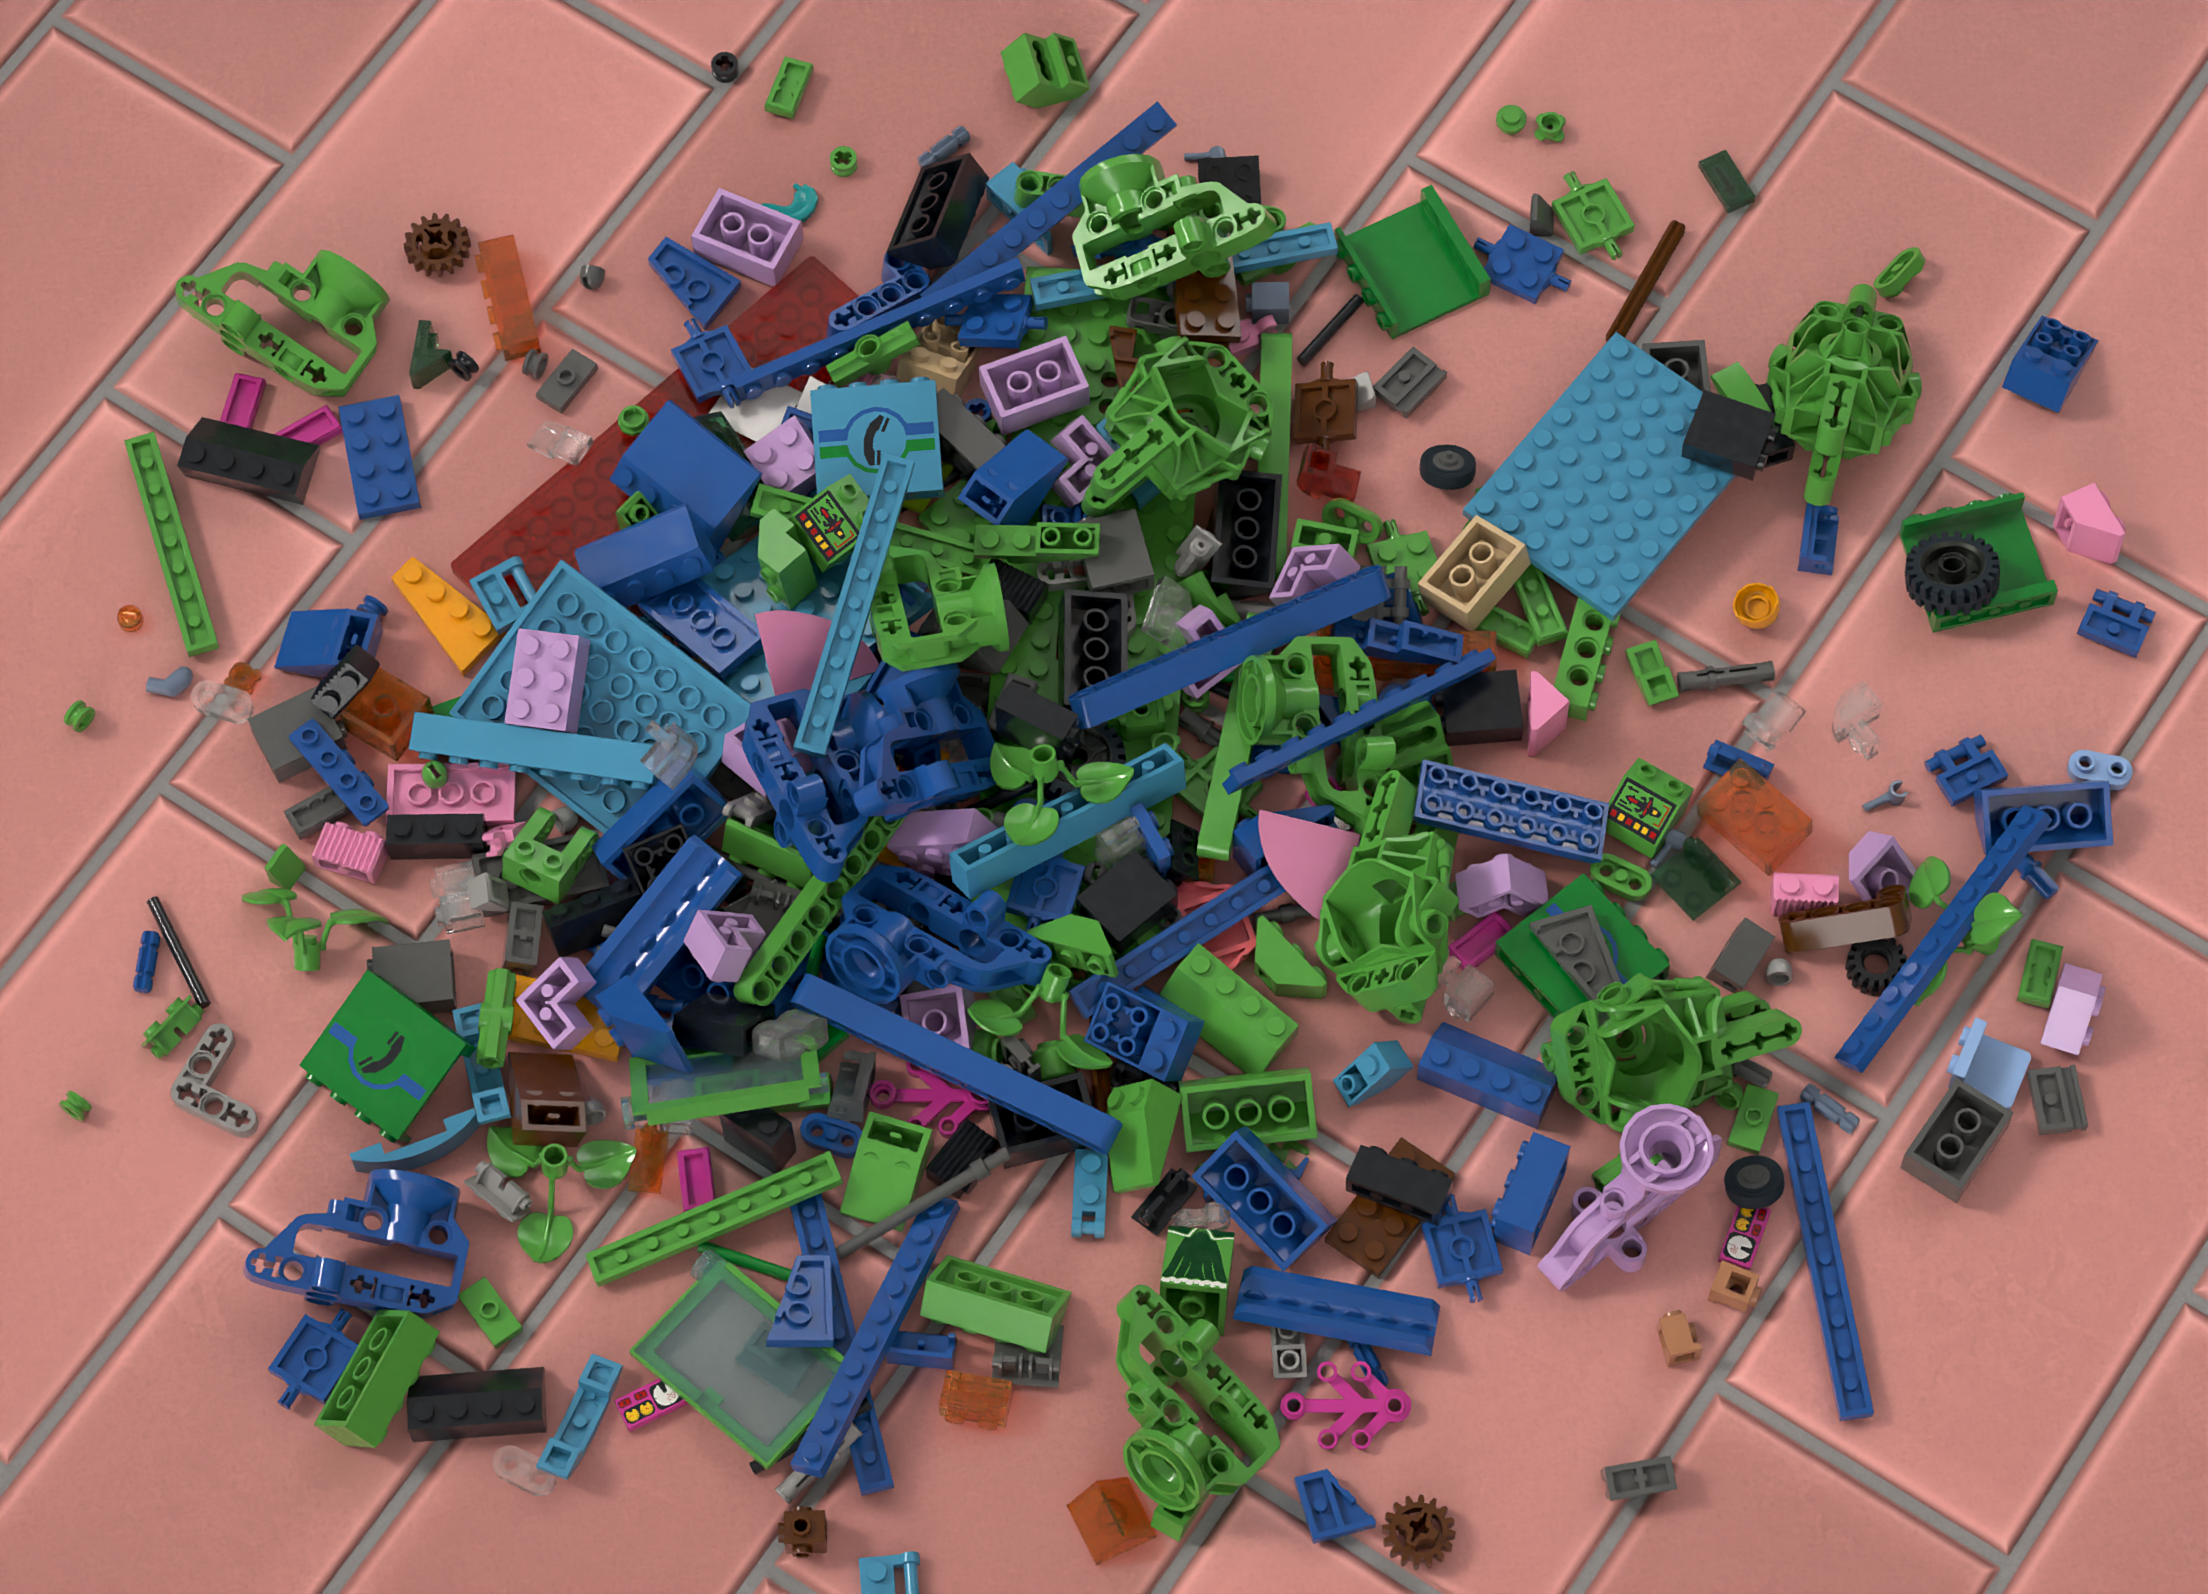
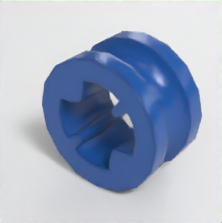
M974 398L965 404L966 409L971 413L972 411L978 413L980 410H983L982 419L985 422L992 420L991 408L986 400Z
M366 595L363 598L364 604H359L356 608L358 611L378 614L380 623L382 621L381 616H386L389 612L388 608L381 601L370 595Z

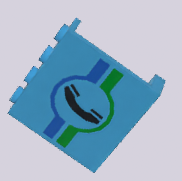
M915 377L911 379V382L898 383V380L888 379L880 381V385L867 386L865 382L850 383L849 387L836 388L835 385H821L817 387V390H810L817 494L829 485L851 474L868 499H870L883 453L915 462L904 500L945 497L942 478L936 381L930 380L928 377Z

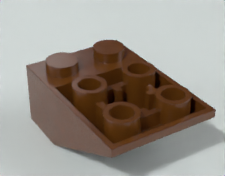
M509 1052L508 1069L513 1145L547 1146L549 1144H559L563 1147H577L587 1133L585 1101L573 1055Z

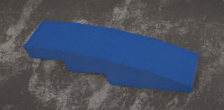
M1347 617L1331 624L1330 637L1353 638L1365 655L1370 657L1444 665L1450 661L1455 665L1461 662L1464 635L1404 620L1399 625L1372 617L1366 622Z

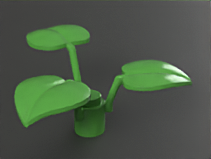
M995 742L990 757L992 778L1003 789L1018 790L1027 781L1033 783L1035 778L1037 779V805L1035 806L1030 803L1018 804L1007 812L1004 819L1005 832L1014 844L1020 846L1040 844L1056 832L1059 825L1058 812L1053 808L1043 807L1044 783L1052 782L1059 771L1064 774L1074 787H1081L1080 794L1084 800L1099 804L1111 802L1119 797L1134 775V768L1112 762H1092L1083 765L1077 770L1076 780L1065 767L1064 761H1057L1055 749L1047 744L1038 745L1029 750L1024 747L1006 746Z
M1929 856L1916 870L1909 887V898L1915 907L1925 909L1933 901L1944 910L1948 907V904L1940 898V895L1949 888L1951 881L1949 868L1944 861L1935 856ZM1996 892L1986 895L1975 908V921L1972 922V928L1962 940L1964 947H1957L1953 953L1971 955L1974 950L1986 956L1993 954L1998 948L1999 937L2023 917V914L2004 895ZM1947 961L1914 1005L1919 1007L1924 999L1932 995L1940 987L1947 974Z
M267 888L242 895L243 902L246 901L252 904L279 903L284 906L287 916L268 918L267 926L284 941L292 937L294 969L299 971H315L320 969V951L326 950V942L334 925L358 924L371 921H381L388 925V919L369 910L346 909L330 913V919L326 923L319 942L316 935H304V931L321 927L322 922L320 920L310 917H293L289 900L297 899L295 892L283 888Z
M1048 964L1040 984L1036 986L1020 985L1031 995L1017 1012H1013L1009 1006L995 999L978 1000L967 1010L974 1022L984 1030L999 1036H1013L1020 1033L1023 1025L1017 1019L1023 1016L1037 996H1040L1041 999L1049 1003L1061 1002L1060 1039L1062 1041L1056 1047L1059 1056L1068 1064L1081 1069H1103L1113 1064L1104 1051L1085 1042V1036L1080 1034L1067 1035V1000L1070 999V994L1066 991L1071 989L1068 983L1072 973L1061 964Z
M490 1126L487 1135V1149L491 1163L507 1177L520 1178L527 1173L529 1166L536 1169L541 1164L543 1174L549 1178L547 1215L540 1212L531 1213L521 1220L517 1230L518 1242L521 1248L534 1262L539 1264L551 1262L559 1258L569 1248L573 1239V1226L570 1219L565 1216H553L556 1179L565 1176L568 1166H571L576 1172H584V1179L590 1186L598 1189L613 1188L625 1179L637 1154L636 1148L629 1144L612 1140H595L582 1145L576 1153L578 1165L574 1162L573 1156H568L566 1149L559 1144H549L544 1149L543 1146L513 1145L512 1127Z

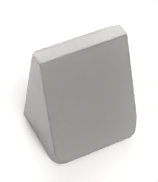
M1368 371L1351 378L1356 379L1358 383L1357 412L1375 408L1376 395Z
M486 872L468 881L469 900L472 909L502 912L509 910L507 881Z

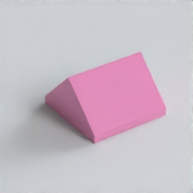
M1531 671L1528 691L1529 757L1537 755L1566 729L1570 702L1537 671Z

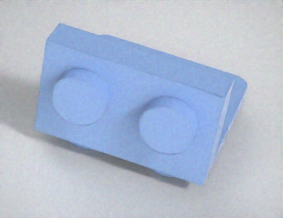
M1975 1017L1971 1028L1965 1026L1958 1044L1963 1046L1960 1056L1953 1054L1946 1072L1952 1074L1948 1088L1958 1078L2009 1110L2016 1098L2030 1063L2031 1055L2025 1050L1984 1035L1988 1022Z

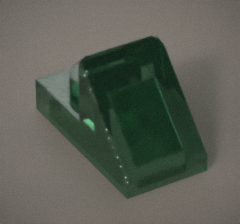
M419 320L409 372L413 389L422 388L449 370L448 362L453 359L450 350L438 349L439 337L438 333H434L431 321Z

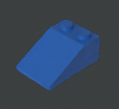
M1331 804L1273 812L1325 826L1333 823L1335 818V808ZM1259 815L1253 819L1246 818L1242 820L1233 831V858L1247 876L1268 864L1260 841Z
M628 974L595 996L601 1007L597 1013L607 1027H613L608 1032L618 1047L625 1045L634 1056L686 1073L694 1070L670 1027Z

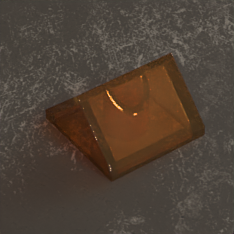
M1128 1477L1097 1480L1067 1504V1508L1096 1566L1157 1537L1154 1528L1150 1526L1151 1522Z

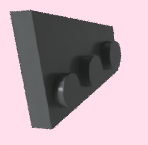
M1592 905L1529 924V929L1588 1000L1597 999L1598 993L1608 984L1621 982Z

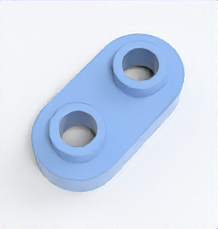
M2090 750L2074 752L2067 765V773L2073 781L2105 780L2109 781L2110 790L2125 788L2129 784L2133 773L2131 764L2125 758ZM2086 761L2090 766L2083 767L2079 762ZM2117 767L2122 773H2114L2111 768Z

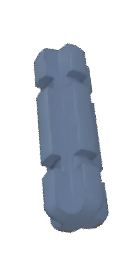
M963 126L955 128L951 132L952 135H946L929 148L930 152L925 151L918 157L919 166L922 167L945 160L958 150V145L963 146L970 141L969 132Z
M1808 1084L1801 1092L1800 1099L1803 1102H1810V1106L1813 1104L1815 1106L1814 1110L1834 1124L1838 1122L1842 1130L1851 1134L1859 1125L1860 1118L1851 1111L1847 1113L1845 1111L1846 1108L1826 1093L1820 1094L1821 1090L1813 1084Z

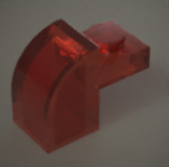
M1308 443L1302 454L1296 483L1302 492L1319 500L1322 495L1331 498H1344L1353 502L1356 497L1361 471L1335 464L1338 452Z

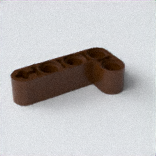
M1890 885L1878 890L1876 899L1790 912L1782 915L1778 920L1785 951L1794 953L1901 936L1910 930L1912 914L1906 887L1904 885Z

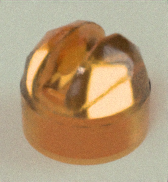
M125 605L117 613V621L122 630L135 632L142 627L144 618L140 609L136 606ZM127 614L137 615V617L135 618V617H133V616H131V615H127Z

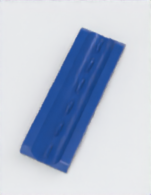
M1423 759L1413 819L1420 824L1586 863H1599L1603 855L1609 803Z
M694 834L690 837L585 966L597 983L584 997L598 1009H601L595 996L627 974L646 997L685 949L686 945L683 941L697 911H715L744 875L697 835Z
M1250 1266L1243 1271L1233 1319L1431 1356L1440 1305L1430 1298Z

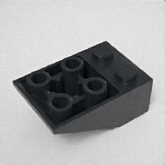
M682 823L622 849L641 896L689 839Z

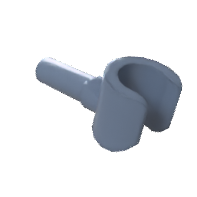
M1214 146L1209 152L1184 153L1185 161L1226 157L1225 150L1220 146Z
M1900 780L1893 781L1885 794L1862 805L1864 811L1867 812L1888 802L1892 805H1900L1908 792L1897 794L1894 791L1898 790L1903 782Z
M1677 829L1670 830L1662 849L1649 864L1656 869L1670 852L1671 848L1682 851L1687 840V834Z

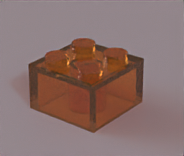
M378 667L372 681L350 702L340 715L348 733L397 762L409 747L414 712L434 714L429 696Z

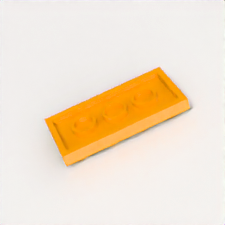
M516 975L515 995L512 1004L514 1006L512 1032L511 1035H508V1040L553 1049L516 1001L537 979ZM582 996L575 1005L594 1029L572 1050L561 1051L618 1062L622 1046L618 1047L608 1032L613 1027H607L597 1013L599 1009Z

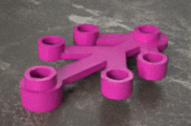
M909 1062L906 1063L908 1074L911 1077L920 1078L931 1089H895L891 1082L879 1080L871 1086L869 1092L871 1103L879 1109L890 1108L894 1103H930L917 1116L907 1120L908 1123L919 1124L922 1127H926L950 1103H963L951 1116L943 1117L938 1123L939 1133L946 1139H949L958 1129V1126L974 1111L984 1112L988 1110L987 1099L979 1101L975 1098L977 1094L971 1091L951 1089L937 1075L922 1068L917 1071L910 1068L912 1063ZM882 1093L889 1095L886 1101H880L877 1097ZM948 1123L954 1126V1129L951 1131H944L942 1129Z
M1326 1361L1318 1366L1317 1376L1321 1381L1328 1382L1344 1399H1305L1301 1394L1291 1392L1286 1394L1280 1403L1282 1414L1290 1420L1300 1419L1305 1413H1344L1329 1429H1324L1319 1433L1317 1438L1318 1444L1325 1450L1333 1449L1338 1442V1438L1363 1413H1377V1415L1364 1429H1358L1352 1434L1351 1443L1359 1450L1368 1448L1372 1438L1388 1421L1394 1423L1401 1422L1408 1417L1411 1411L1409 1396L1400 1389L1388 1390L1371 1373L1370 1366L1363 1361L1356 1362L1352 1366L1351 1376L1355 1381L1363 1382L1378 1399H1363L1337 1373L1336 1366L1332 1362ZM1361 1365L1367 1369V1375L1364 1378H1358L1355 1375L1354 1369L1357 1366ZM1322 1367H1332L1334 1371L1333 1376L1324 1378L1321 1375ZM1292 1399L1300 1403V1409L1297 1412H1291L1287 1408V1403ZM1392 1399H1397L1401 1403V1409L1397 1412L1391 1411L1388 1407V1403ZM1325 1433H1330L1334 1437V1443L1330 1446H1326L1321 1442V1437ZM1358 1433H1364L1368 1438L1367 1444L1363 1446L1356 1444L1355 1436Z

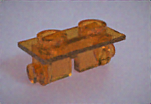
M645 1123L644 1128L636 1129L634 1147L637 1150V1154L631 1164L628 1191L661 1194L669 1131L657 1130V1125L648 1126V1123Z

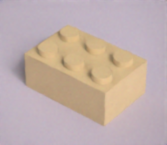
M1475 515L1418 582L1423 602L1473 633L1531 564L1526 545Z

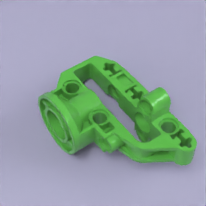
M1128 154L1104 160L1090 168L1081 177L1078 187L1085 212L1074 230L1072 238L1085 284L1089 288H1094V292L1099 297L1126 300L1147 293L1198 270L1204 276L1210 278L1226 274L1231 268L1229 257L1250 249L1272 237L1276 231L1277 224L1274 217L1258 203L1248 204L1219 182L1210 181L1197 184L1194 176L1179 177L1178 174L1165 179L1162 165L1158 159L1150 155ZM1218 202L1222 203L1224 210L1221 215L1204 221L1200 216L1185 217ZM1178 220L1173 226L1174 235L1149 245L1148 249L1128 258L1123 256L1097 268L1095 261L1097 254L1127 241L1144 238L1155 229ZM1233 230V233L1227 237L1228 233Z
M322 249L304 273H301L286 262L282 265L274 261L268 270L248 263L237 262L198 278L186 275L181 277L175 286L178 304L195 319L221 335L222 342L232 351L241 356H244L246 353L295 386L314 396L344 397L376 354L377 340L373 323L390 301L386 291L366 272L345 258ZM237 280H246L257 288L260 285L278 297V302L308 322L312 323L313 320H316L327 329V334L359 356L348 372L344 374L261 319V314H257L252 308L240 302L239 299L234 301L225 295L226 291ZM192 288L195 289V296L193 294H189L187 297L184 296V290L189 292ZM299 290H305L311 296L308 300L299 301L294 297V294ZM217 304L222 306L224 311L220 315L213 316L207 312V309L211 305ZM351 324H356L361 327L362 332L353 336L349 335L345 329ZM269 340H271L272 347L267 346L265 347V349H263L261 346V341L267 343ZM320 375H324V382L319 380L317 383H313V376L318 378Z
M890 545L869 614L872 636H875L878 651L884 662L900 671H910L962 662L980 647L992 646L998 652L1009 651L1006 614L995 563L985 564L978 575L962 577L959 566L943 569L934 556L925 550ZM924 582L928 585L929 591L932 594L933 607L941 633L911 637L898 584Z
M1297 636L1279 655H1251L1247 657L1241 666L1236 689V716L1239 731L1244 741L1249 745H1282L1295 736H1298L1300 740L1308 737L1307 732L1321 724L1319 689L1315 681L1312 655L1330 657L1334 695H1338L1340 715L1347 711H1350L1352 715L1359 712V707L1371 699L1375 698L1378 702L1371 662L1356 641L1351 637ZM1288 666L1294 668L1297 672V675L1292 673L1289 670ZM1380 721L1340 740L1342 754L1336 758L1338 760L1336 779L1338 785L1346 787L1347 791L1336 790L1329 784L1324 749L1288 766L1291 774L1302 775L1308 794L1314 804L1317 806L1331 804L1335 808V817L1353 827L1354 833L1361 834L1360 839L1362 838L1379 780L1387 773V769L1393 764L1396 755L1395 741L1391 736H1382ZM1296 726L1301 728L1304 731L1305 735L1300 734L1297 731ZM1363 787L1369 789L1372 793V796H1369L1364 791Z
M1137 1285L1119 1300L1116 1307L1117 1314L1121 1319L1116 1364L1130 1388L1125 1394L1126 1401L1130 1405L1127 1410L1141 1424L1128 1438L1123 1447V1461L1130 1477L1149 1498L1169 1510L1185 1512L1195 1508L1207 1494L1232 1495L1280 1448L1281 1444L1270 1412L1212 1350L1220 1340L1217 1328L1205 1319H1199L1189 1326L1153 1289L1146 1285ZM1140 1344L1156 1358L1150 1365L1140 1354ZM1177 1381L1249 1456L1251 1463L1246 1467L1216 1435L1208 1439L1199 1428L1194 1426L1200 1418L1170 1386Z

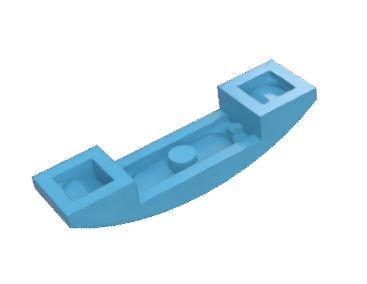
M481 1003L452 1010L457 1033L475 1047H477L480 1035L478 1024ZM476 1048L470 1058L464 1056L463 1058L478 1123L483 1125L510 1118L511 1114L500 1067L497 1069H487L476 1064Z
M473 1108L443 1119L447 1131L386 1154L383 1151L381 1142L350 1153L354 1168L357 1172L370 1173L377 1169L407 1171L434 1162L458 1148L478 1129L480 1125L475 1109Z
M591 1354L578 1380L579 1387L554 1438L550 1437L536 1465L537 1469L565 1480L569 1479L587 1451L604 1417L623 1365Z

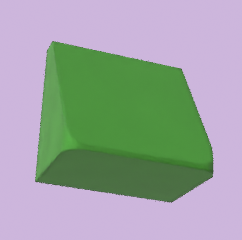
M284 843L280 845L265 866L269 881L280 888L288 890L292 889L306 868L304 863Z

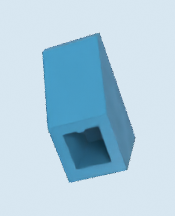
M1398 1040L1374 1042L1335 1077L1333 1082L1348 1107H1353L1392 1087L1414 1066Z

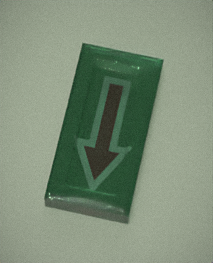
M1726 149L1699 161L1698 167L1727 213L1755 202L1754 193Z

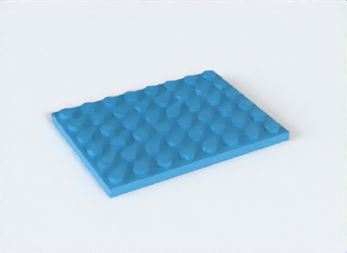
M1615 332L1464 507L1462 515L1470 521L1477 515L1524 543L1532 565L1608 619L1614 621L1737 475L1681 457L1684 439L1703 392Z
M560 560L449 712L451 716L457 718L505 724L518 628L578 635L591 640L577 734L665 747L667 750L663 776L683 757L709 780L722 762L725 734L745 723L749 715L751 703L567 562ZM529 768L527 774L603 834L649 791L631 788V782L621 780L619 786L601 784V778L592 776L589 777V782L571 780L570 773L559 772L558 778L539 775L540 769Z

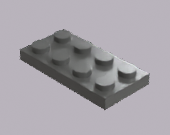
M598 829L592 830V831L598 833V840H599V839H600V835H599ZM575 834L547 839L543 844L562 852ZM594 851L575 876L574 884L561 902L577 899L587 892H595L609 886L606 868L600 863ZM487 852L472 855L475 876L486 872L503 879V855L486 857ZM503 879L507 881L509 908L511 901L536 905L554 903ZM482 910V913L485 918L508 913V911L502 912Z

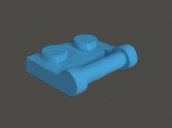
M519 556L512 557L469 580L498 635L508 631L527 606L525 605L520 608L504 577L513 575L528 604L537 593L524 571L525 565Z
M909 1551L898 1555L859 1558L861 1594H896L894 1569L904 1568L906 1594H919L917 1566L920 1565V1553Z

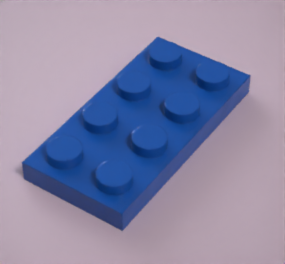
M395 395L338 407L359 519L362 520L421 508L400 396Z
M700 578L648 598L638 604L642 614L721 680L762 647L758 626Z

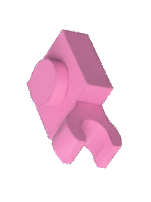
M1273 315L1261 318L1254 325H1252L1250 318L1240 321L1242 337L1239 343H1229V351L1237 358L1261 349L1260 340L1262 333H1278L1275 328L1277 323Z
M527 821L498 825L485 832L482 840H486L487 846L490 845V851L486 853V857L503 855L505 848L511 845Z

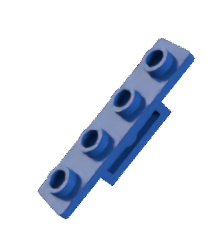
M310 719L289 735L291 743L363 826H368L389 810L387 802L374 789V782L364 770L360 772L354 764L356 763L350 753L345 748L341 750L315 719Z

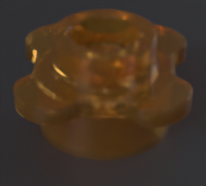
M237 662L230 669L229 677L224 680V684L229 690L235 689L241 692L242 696H250L253 693V686L257 681L261 680L262 674L259 669H253L246 663ZM242 677L246 678L245 681H240Z

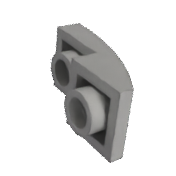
M1270 1326L1274 1380L1307 1378L1304 1332Z

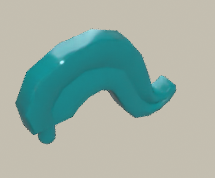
M794 183L793 188L796 192L794 193V200L789 206H780L772 203L761 204L803 223L815 213L819 199L814 188L806 184L801 187L799 184Z

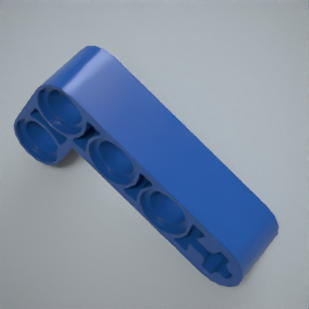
M886 252L881 272L883 284L832 311L828 318L826 338L920 299V294L930 284L928 274L922 267L892 257Z

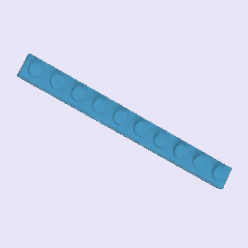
M1331 222L1275 232L1272 237L1262 243L1233 255L1234 274L1337 255L1338 246ZM1081 269L1030 278V287L1036 311L1105 298L1099 297L1094 292V288H1089L1085 284Z
M883 453L795 739L794 751L823 759L826 758L913 473L915 462L912 460Z

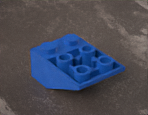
M2042 315L2014 356L2002 388L2059 413L2069 398L2099 340L2090 337L2086 332L2076 331L2065 326L2057 319L2047 318Z
M1026 429L973 473L958 499L993 525L1027 526L1069 458Z
M348 608L291 611L274 667L279 670L324 678L355 645H359L375 658L383 633L378 614Z
M1107 981L1084 1041L1164 1082L1182 1081L1205 1021L1176 1006Z

